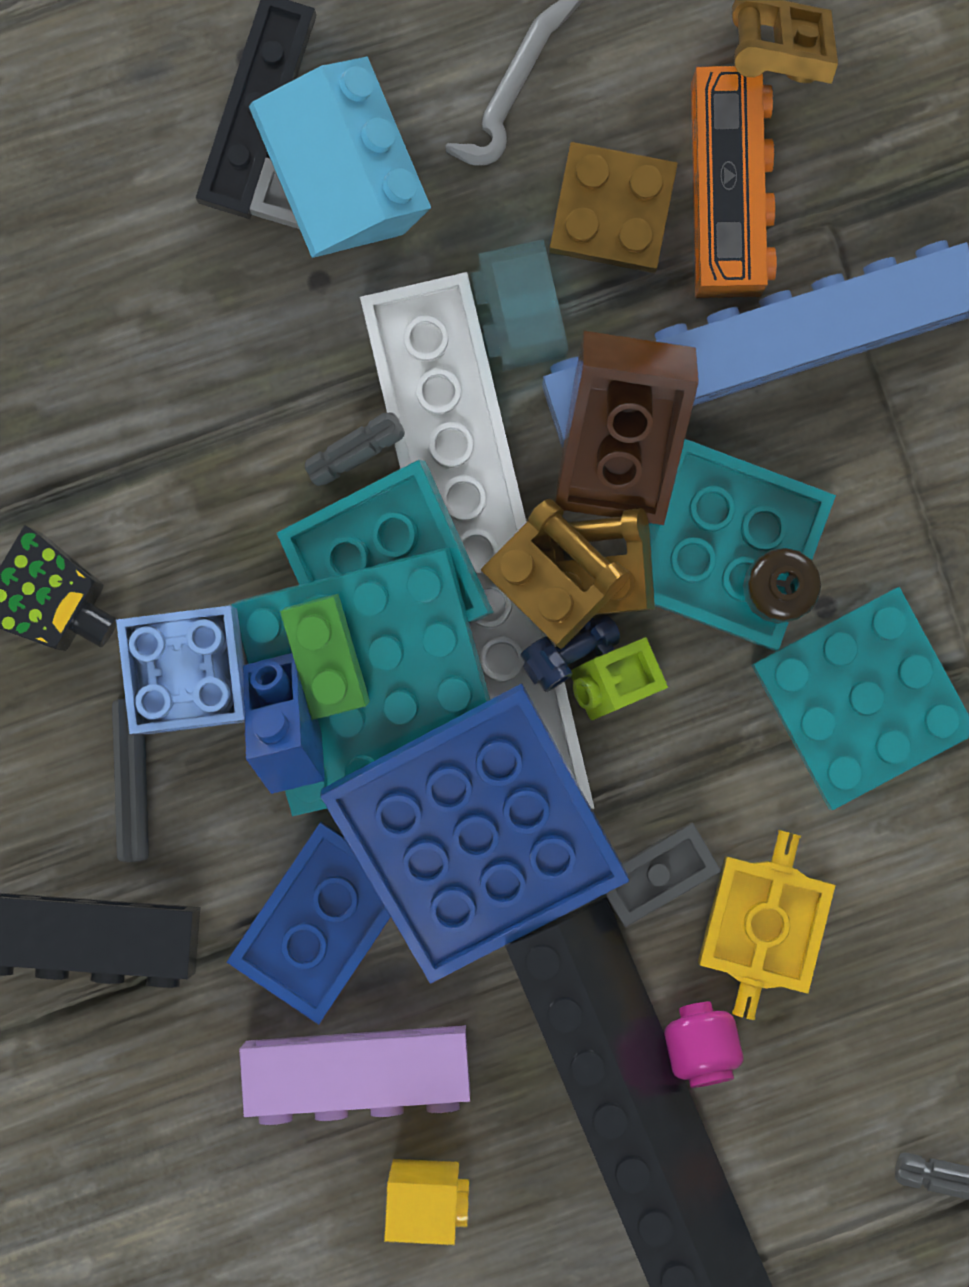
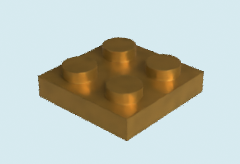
M571 142L549 253L656 273L678 163Z

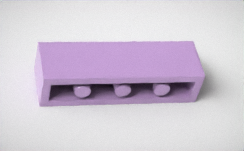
M466 1025L248 1040L240 1048L244 1117L259 1116V1124L262 1125L288 1123L293 1120L292 1114L313 1112L315 1120L318 1121L340 1120L348 1117V1110L370 1109L371 1116L390 1117L403 1114L404 1106L426 1105V1111L429 1113H447L459 1110V1102H470L471 1091Z

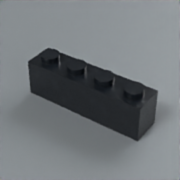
M0 893V976L13 975L14 967L34 968L35 977L40 979L65 980L69 979V971L90 972V981L96 983L120 984L124 983L125 975L146 976L147 986L161 988L180 987V979H189L196 973L201 907Z

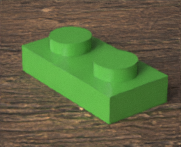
M339 594L286 607L281 610L280 614L312 720L367 706L370 700Z

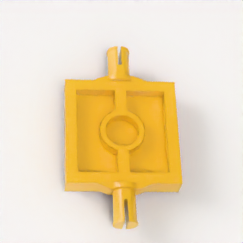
M778 830L771 862L751 863L728 856L724 857L698 964L727 972L740 982L734 1010L732 1011L733 1015L742 1018L745 1016L746 1019L755 1020L762 988L784 987L809 993L836 885L806 877L800 871L793 868L801 835Z

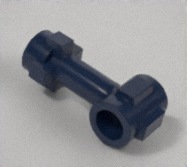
M601 615L596 619L592 617L580 630V634L574 636L562 649L558 646L555 647L548 636L531 644L520 654L525 662L522 667L534 685L539 683L545 692L551 691L573 675V672L568 667L569 664L591 652H594L599 657L615 649L613 646L617 645L620 641L619 629L615 622L607 615Z

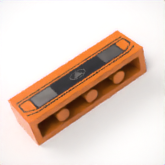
M735 66L696 67L691 83L695 298L761 297L768 285V280H775L776 249L775 247H767L766 226H774L775 195L774 193H766L765 172H772L774 166L773 139H764V118H771L773 90L772 85H763V73L756 77H745L736 70Z

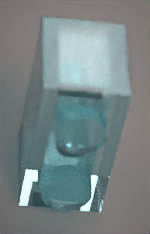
M544 239L479 253L480 271L470 274L477 305L487 303L492 324L482 326L489 358L499 356L502 371L566 357L568 344Z

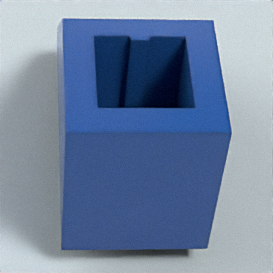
M290 653L243 665L246 760L271 794L325 781L322 732L318 719L312 720L293 654Z

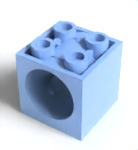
M230 605L116 620L129 734H156L245 722L243 665L248 664L241 640L237 608Z

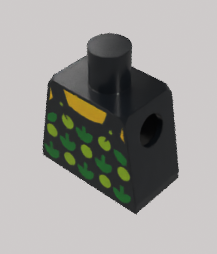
M26 525L23 526L0 566L1 630L62 651H66L70 647L76 634L101 648L115 630L117 618L94 606L103 590V583L44 534Z

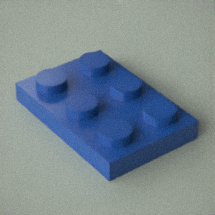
M319 823L227 960L228 964L318 1025L391 917L344 836L325 823Z

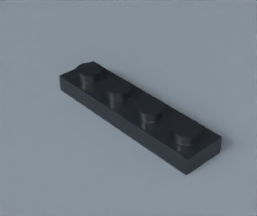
M260 0L195 197L199 204L251 219L250 206L265 158L270 159L249 106L258 98L297 78L316 20L315 8L290 0Z

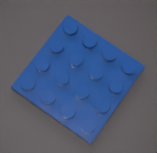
M522 683L321 789L320 797L430 984L629 882L625 868Z

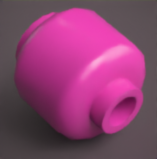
M710 1001L694 1003L679 1008L681 1018L672 1021L666 1026L664 1031L674 1075L680 1079L689 1080L690 1088L711 1086L733 1080V1070L739 1068L744 1061L734 1017L726 1011H713Z

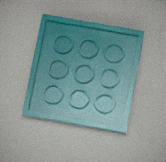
M449 547L238 600L231 604L237 608L241 640L248 664L292 653L280 614L281 610L286 607L339 594L370 702L365 707L318 718L322 732L325 781L285 791L292 817L327 809L320 797L322 788L490 700L470 623L467 621L466 608Z

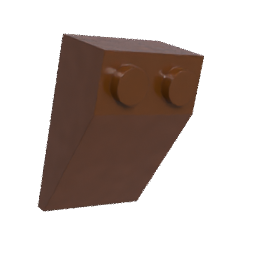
M590 331L583 332L555 503L563 511L605 517H620L625 510L642 508L647 514L649 523L664 525L699 383L696 347Z

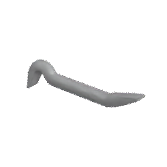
M559 0L537 16L531 24L483 114L482 127L491 136V143L485 147H479L475 144L447 143L446 153L474 166L491 164L502 156L507 144V133L503 125L507 114L550 34L559 28L584 0Z

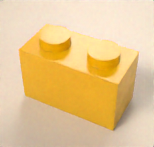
M393 1159L387 1182L385 1242L455 1245L456 1227H467L469 1179H458L459 1162Z

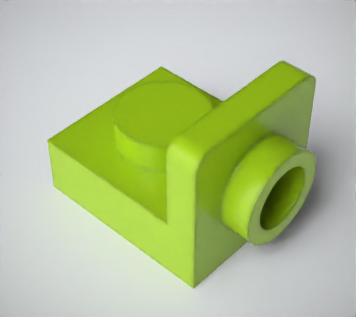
M646 637L594 658L571 670L573 672L571 678L574 682L573 692L579 705L586 710L590 720L600 718L668 688Z

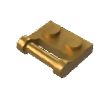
M784 0L734 1L732 5V20L739 31V45L735 50L734 60L736 70L741 75L756 77L765 71L785 74L788 78L800 83L819 81L832 84L838 66L831 10ZM761 25L774 28L775 43L761 40Z
M549 498L541 502L532 511L528 521L480 570L538 628L562 649L625 585L630 575L618 562L610 563L562 517L564 514L563 509ZM547 534L595 579L593 585L585 593L536 546Z
M642 508L625 510L620 517L568 522L588 542L624 538L627 543V555L608 556L605 558L610 563L618 562L630 576L625 585L595 615L654 610L650 532L645 510ZM548 534L536 545L584 593L593 585L595 579L575 560L564 561L563 548Z

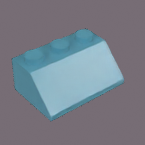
M368 56L319 66L250 104L251 114L312 258L404 235L431 209Z

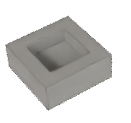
M265 158L250 206L251 214L300 229L272 161L269 158Z

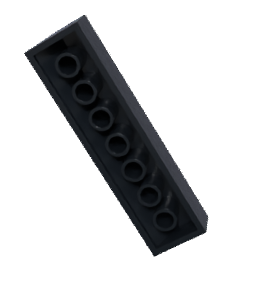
M605 897L563 915L505 945L649 1287H772L685 1080L676 1077L672 1071L664 1031L607 898Z

